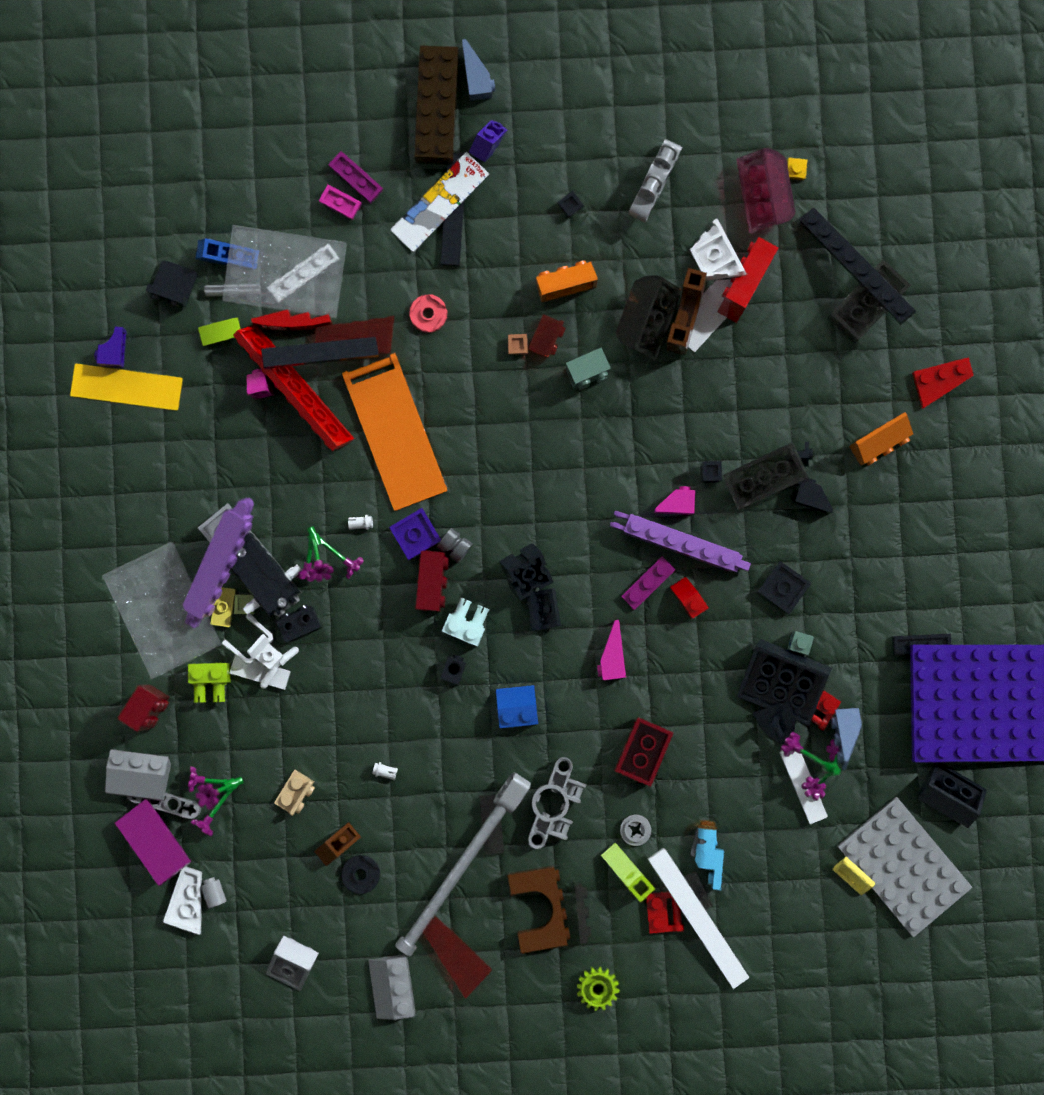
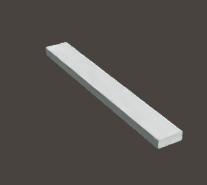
M665 848L649 857V862L731 987L734 989L747 980L749 976Z

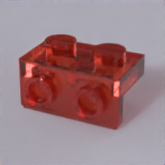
M543 314L528 350L548 359L551 354L555 355L558 348L556 344L558 337L562 338L566 327H563L564 321H558Z

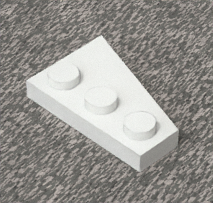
M187 866L181 870L163 921L164 923L199 935L201 934L202 908L201 871Z

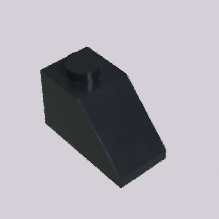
M810 478L799 481L793 503L831 514L833 508L821 485L816 484V480Z

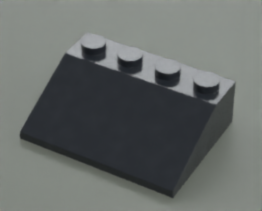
M760 639L755 647L737 697L764 708L789 701L795 720L809 726L832 667Z

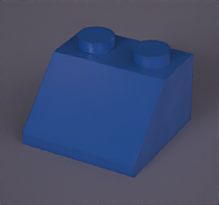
M534 685L496 689L499 728L538 724Z

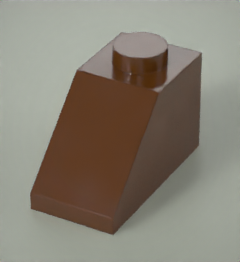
M348 822L314 852L328 866L361 836Z

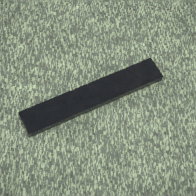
M454 153V161H453V164H452V163H448L447 171H448L465 153ZM464 201L444 220L441 265L460 266Z
M376 337L261 349L264 369L379 356Z

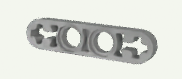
M166 792L164 801H159L158 804L151 803L154 809L188 819L197 817L201 812L198 802ZM127 796V798L129 799V801L134 802V803H137V804H140L141 802H143L142 800L144 799V798H136V799H135L134 797H128V796ZM170 799L177 800V809L171 810L168 807ZM182 801L185 802V804L183 805L185 807H190L191 805H194V809L196 810V812L192 813L191 815L189 814V810L182 809V813L179 812L182 808Z

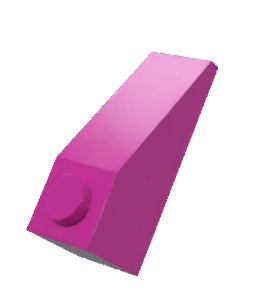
M619 620L613 622L600 659V665H597L598 677L602 676V680L626 678Z

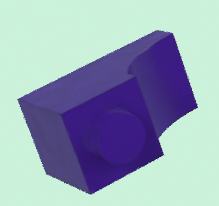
M115 327L109 341L103 345H98V350H95V361L101 367L124 368L127 330L123 327Z

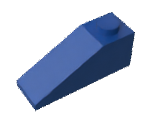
M204 238L198 240L195 259L256 270L259 250Z

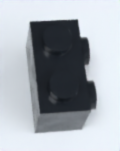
M303 605L297 608L298 612L292 615L290 612L280 616V620L276 621L285 643L323 628L314 606Z

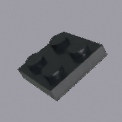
M779 561L758 590V593L789 615L809 588L811 582Z

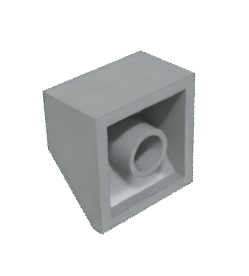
M283 936L272 957L266 975L301 991L318 956V952L297 943L294 939Z

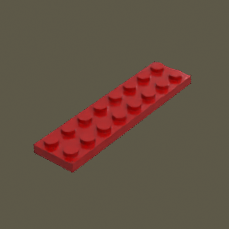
M253 325L239 329L233 334L237 339V343L249 353L250 358L261 367L262 372L273 381L274 386L285 395L287 401L298 410L299 415L310 424L312 430L322 438L328 448L334 451L355 439L293 366L263 368L261 349L276 346L258 326Z

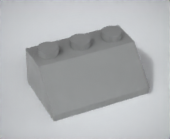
M110 750L106 768L105 793L164 801L171 768L169 757Z
M403 954L370 959L369 967L377 1019L414 1017L415 1005L408 956Z

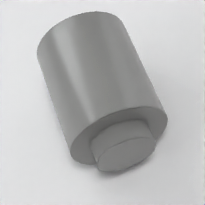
M212 877L203 881L204 885L201 886L208 908L227 902L219 879L215 880Z

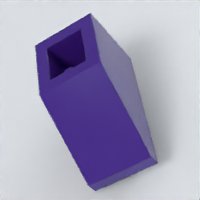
M491 120L476 135L469 153L486 162L494 153L506 134L507 129L500 123Z

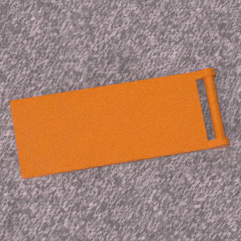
M396 353L351 372H343V378L393 509L397 511L446 492L447 487ZM394 364L395 369L352 385L351 379Z

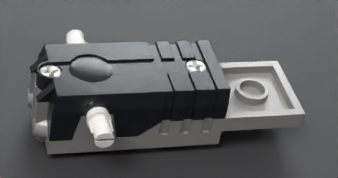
M228 503L198 527L209 542L213 538L223 513L232 509ZM250 530L243 539L245 540L243 547L237 552L236 563L230 568L254 598L246 604L247 606L243 610L249 614L261 606L269 617L275 615L280 617L287 609L300 601L299 595L302 592L292 579L302 569L296 564V566L285 572Z

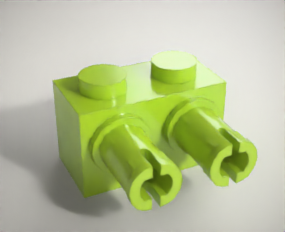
M230 663L188 664V683L194 685V703L206 702L205 685L207 683L213 685V702H225V684L231 682Z

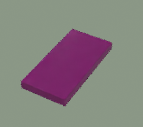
M145 799L115 822L158 886H161L191 863L187 854L148 799Z

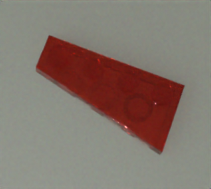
M395 316L316 327L315 343L376 337L378 353L391 354Z
M435 916L423 933L466 999L492 971V968L446 924Z

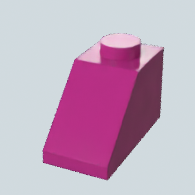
M262 369L253 370L252 374L247 375V394L254 399L274 395L271 379L262 372Z
M680 486L679 490L676 489L655 508L654 513L693 515L695 490H691V487Z

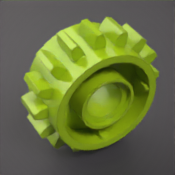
M599 966L598 970L591 967L589 973L585 970V976L579 977L581 984H577V988L581 989L577 994L578 996H583L581 1003L587 1002V1008L594 1006L595 1011H597L598 1007H602L605 1010V1005L607 1004L612 1006V999L617 1000L615 993H619V989L615 988L619 983L618 981H613L615 974L609 975V969L602 971L601 966ZM595 984L603 986V990L600 993H595L592 990Z

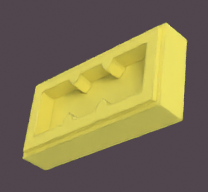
M222 587V594L214 604L215 610L212 613L210 624L230 627L236 589Z
M847 857L842 859L832 869L861 896L875 884L872 879Z

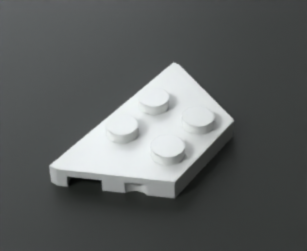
M715 219L712 222L714 225L709 232H704L700 240L691 248V252L700 270L707 273L706 281L746 275L747 273L718 219Z

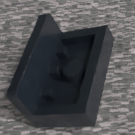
M555 588L533 592L534 594L526 598V604L530 612L529 623L533 631L561 626Z

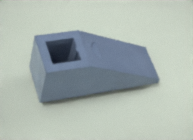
M859 708L835 710L834 717H831V727L836 732L834 734V743L839 748L837 752L838 763L842 764V770H846L860 734L862 723Z

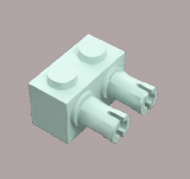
M460 597L455 612L449 613L442 632L478 646L485 631L483 623L489 609L484 608L481 613L483 607L478 605L472 621L468 622L465 616L472 602L467 600L463 606L465 599Z

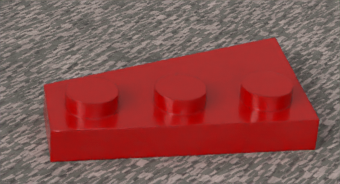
M969 357L912 372L922 409L974 376Z

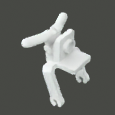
M249 613L246 618L264 633L247 651L251 658L247 659L226 640L222 642V645L231 650L244 663L252 664L255 660H258L265 668L269 669L260 683V687L265 689L279 671L278 667L280 665L283 666L289 659L295 656L299 649L292 647L282 655L270 645L273 641L272 634Z

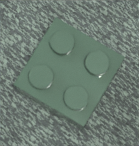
M602 348L571 360L565 366L574 390L577 388L579 390L586 389L593 381L599 383L606 380L611 369Z

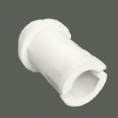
M365 515V517L348 518L349 530L361 528L369 530V528H373L372 516Z
M379 762V764L375 763L372 774L376 775L375 777L381 776L395 780L398 768L385 766Z

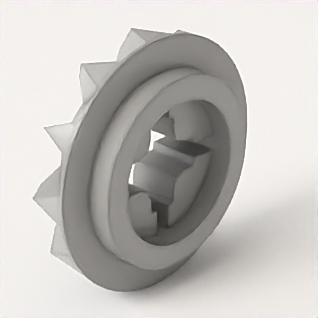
M630 815L621 824V836L630 845H642L650 838L651 825L641 815ZM641 823L639 830L643 835L635 833V835L630 837L632 830L629 825L636 827Z

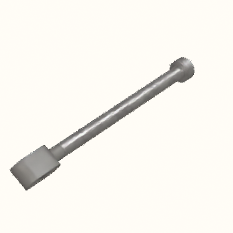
M515 772L508 777L494 798L496 807L406 937H400L395 944L401 952L408 956L414 953L417 948L414 944L506 811L512 813L530 788L531 783Z

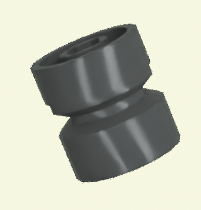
M450 528L437 548L445 554L450 553V558L460 563L473 543L465 537L460 538V533Z

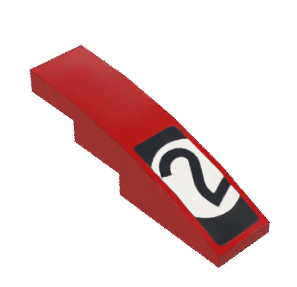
M288 309L251 319L255 326L274 330H306L332 325L329 314L311 319L309 312L291 316Z

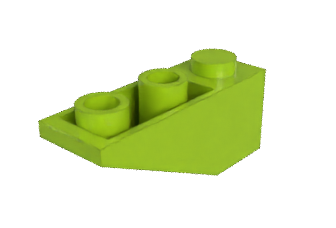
M616 843L601 854L603 859L640 902L655 890L653 885Z

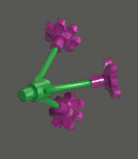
M314 526L307 528L309 534L307 537L309 541L307 559L304 562L302 571L296 577L300 579L306 578L310 582L315 579L317 582L323 580V577L326 580L331 579L330 574L334 570L328 564H322L317 548L319 545H323L348 567L346 571L347 579L353 575L354 571L357 572L360 569V565L364 562L363 558L358 557L354 561H351L348 557L345 558L327 544L322 537H319ZM312 549L316 559L314 568H311L312 563L310 562Z
M793 732L789 735V738H786V745H782L781 751L784 752L783 755L789 757L794 752L802 753L823 766L825 775L821 779L817 777L813 779L809 776L806 778V782L801 785L802 789H807L804 793L805 796L810 797L812 795L813 800L817 801L819 797L822 799L825 796L823 790L826 789V785L823 782L829 777L840 773V768L837 765V752L839 748L835 746L834 739L831 740V746L828 745L826 751L831 753L829 759L831 761L834 760V762H824L803 750L804 748L799 743L800 736Z
M191 766L190 781L188 783L189 792L194 791L196 784L215 783L222 785L219 789H212L211 784L199 785L197 787L199 792L196 793V798L201 799L198 805L200 807L206 805L207 809H212L213 807L214 809L203 821L193 819L191 823L198 826L203 833L212 837L213 831L209 826L213 820L212 817L233 790L243 784V780L241 777L229 780L208 779L204 776H198L196 768ZM224 791L225 794L218 802L216 796L220 792Z

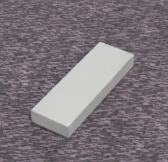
M235 655L230 673L261 682L269 669L265 668L259 661L246 664ZM278 667L279 671L274 675L269 685L285 690L291 671Z

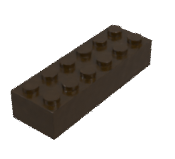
M420 45L415 138L416 163L453 164L458 47Z

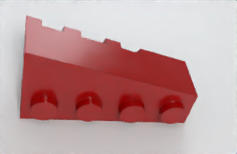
M758 237L755 243L751 242L746 251L749 253L748 257L743 256L741 264L747 274L731 278L730 282L733 284L730 288L726 287L721 296L724 300L717 313L736 323L738 322L776 254L777 246Z

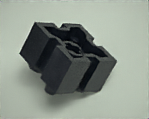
M533 543L520 549L518 556L515 557L511 554L499 561L504 574L508 577L507 582L511 591L520 601L534 594V588L538 587L541 590L554 583L549 570L544 566L546 562L542 552Z

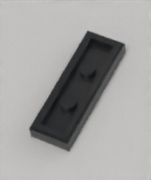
M951 633L892 636L893 656L910 655V645H952Z

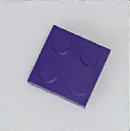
M423 508L389 527L408 560L421 554V551H426L441 541Z

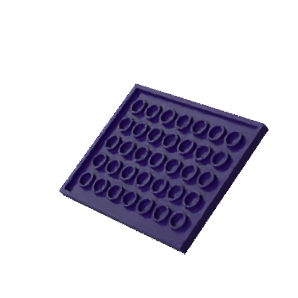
M910 645L912 762L1044 761V645Z

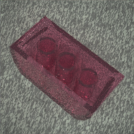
M763 148L737 158L749 233H757L790 221L796 214L786 158L778 151L770 148Z

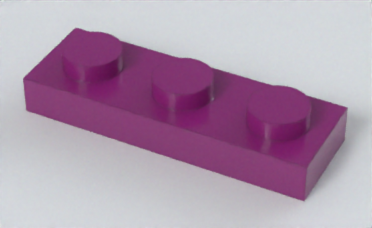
M342 151L328 164L333 171L370 204L383 191V188Z
M661 557L621 597L635 610L675 569Z

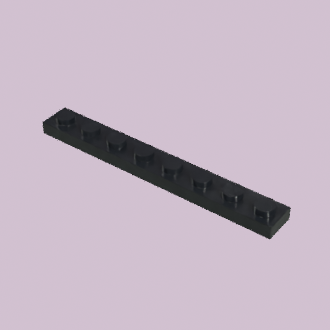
M814 207L799 219L800 223L900 325L916 313V310Z

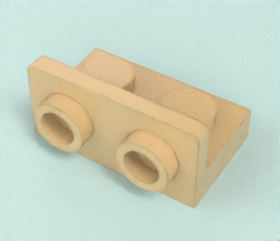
M294 770L274 804L289 812L291 816L295 815V813L299 814L305 805L302 803L306 796L310 797L315 789L313 787L315 781Z

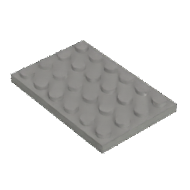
M897 797L893 798L837 846L845 857L875 882L872 889L912 937H915L973 888Z

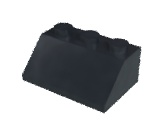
M935 762L921 785L917 799L969 828L981 814L987 789L943 763Z

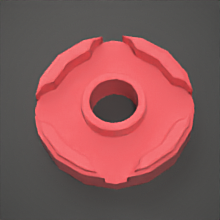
M422 295L413 301L410 307V319L418 330L424 333H432L444 326L447 319V309L439 297ZM426 309L433 310L434 315L431 318L423 316V312Z

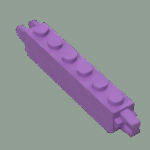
M249 498L239 501L235 508L223 513L183 603L184 610L188 612L185 623L193 628L198 627L203 618L210 616L214 612L215 601L221 596L223 591L221 588L229 579L230 573L228 572L237 561V552L243 547L245 543L243 539L252 528L251 521L253 516L250 513L254 504Z
M619 511L614 512L616 517L627 520L626 526H623L619 523L611 522L610 527L624 531L623 533L628 536L729 572H737L738 568L748 571L751 563L743 561V556L739 552L633 514L628 515Z

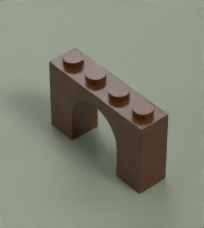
M691 268L687 270L675 323H672L667 341V351L686 356L706 286V272Z
M554 865L508 873L511 895L538 891L545 894L553 905L552 916L545 925L518 931L521 953L567 945L570 934L569 928H564L563 920H567L565 908L561 909L560 901L564 899L562 889L557 887V882L560 881L559 870H554Z

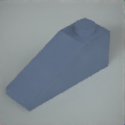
M464 39L462 44L470 101L492 98V91H495L494 80H490L489 72L467 40Z

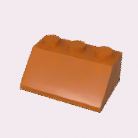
M586 261L577 262L575 266L570 268L568 266L559 267L557 271L552 273L544 271L536 277L541 302L596 288L598 281L592 263H586Z
M906 412L849 446L861 466L865 463L869 466L878 460L876 457L880 454L886 456L894 451L892 447L896 444L902 446L910 441L909 437L913 435V431Z

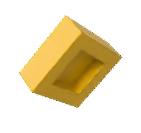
M788 158L786 178L805 180L807 160Z

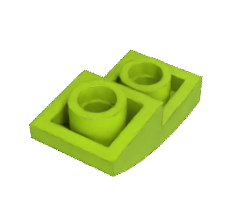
M238 317L198 327L203 346L235 338L233 334L241 329Z

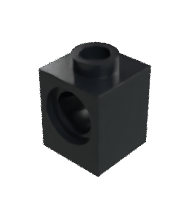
M722 461L701 462V483H720L722 481Z
M454 654L452 658L448 657L440 679L459 685L467 664L463 662L464 658ZM453 663L458 664L460 668L456 675L449 672V666Z

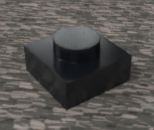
M573 191L558 201L559 207L568 218H571L584 207V204Z

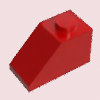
M684 577L670 587L690 619H693L709 608L687 577Z

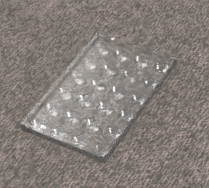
M233 225L222 301L277 310L288 309L290 312L297 313L309 312L310 315L317 316L329 314L331 318H337L347 242Z
M172 541L102 575L151 679L222 646L209 616L203 618L196 628L185 623L188 612L184 610L183 603L190 590L192 581Z

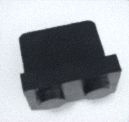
M163 260L153 285L148 284L146 292L154 300L161 301L162 299L168 301L167 304L171 306L186 308L198 274L195 270Z

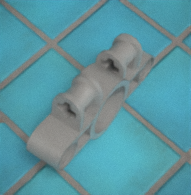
M667 139L664 140L628 212L629 216L644 223L646 222L682 150L681 146Z
M567 757L557 759L548 784L540 786L533 795L532 807L536 817L528 841L530 846L535 849L542 848L545 845L549 834L567 840L570 824H573L572 820L564 818L569 808V800L580 803L583 788L587 786L584 783L569 778L573 765ZM561 761L569 763L567 771L559 770L558 764ZM549 788L553 792H561L565 799V804L562 803L560 808L561 812L552 817L545 812L541 814L536 806V802H539L541 796L539 793ZM533 835H541L543 838L542 842L534 844L531 840Z

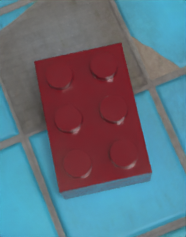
M421 551L416 600L417 610L441 612V608H445L446 597L442 596L443 589L447 588V577H444V571L448 570L449 559L443 552Z
M138 685L119 715L118 720L136 731L153 729L159 721L157 717L160 712H164L168 707V699L170 697L152 685Z
M636 717L614 771L651 787L674 733Z

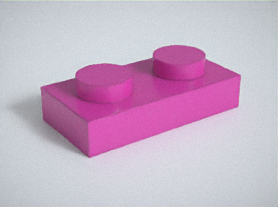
M327 185L319 199V203L351 220L354 219L362 204L360 201L330 185Z

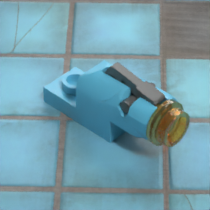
M700 820L690 854L695 857L698 868L712 869V872H709L708 884H711L712 889L721 890L724 850L715 848V846H718L716 822Z

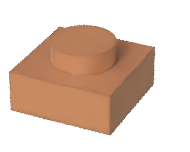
M527 334L508 335L509 355L528 354Z

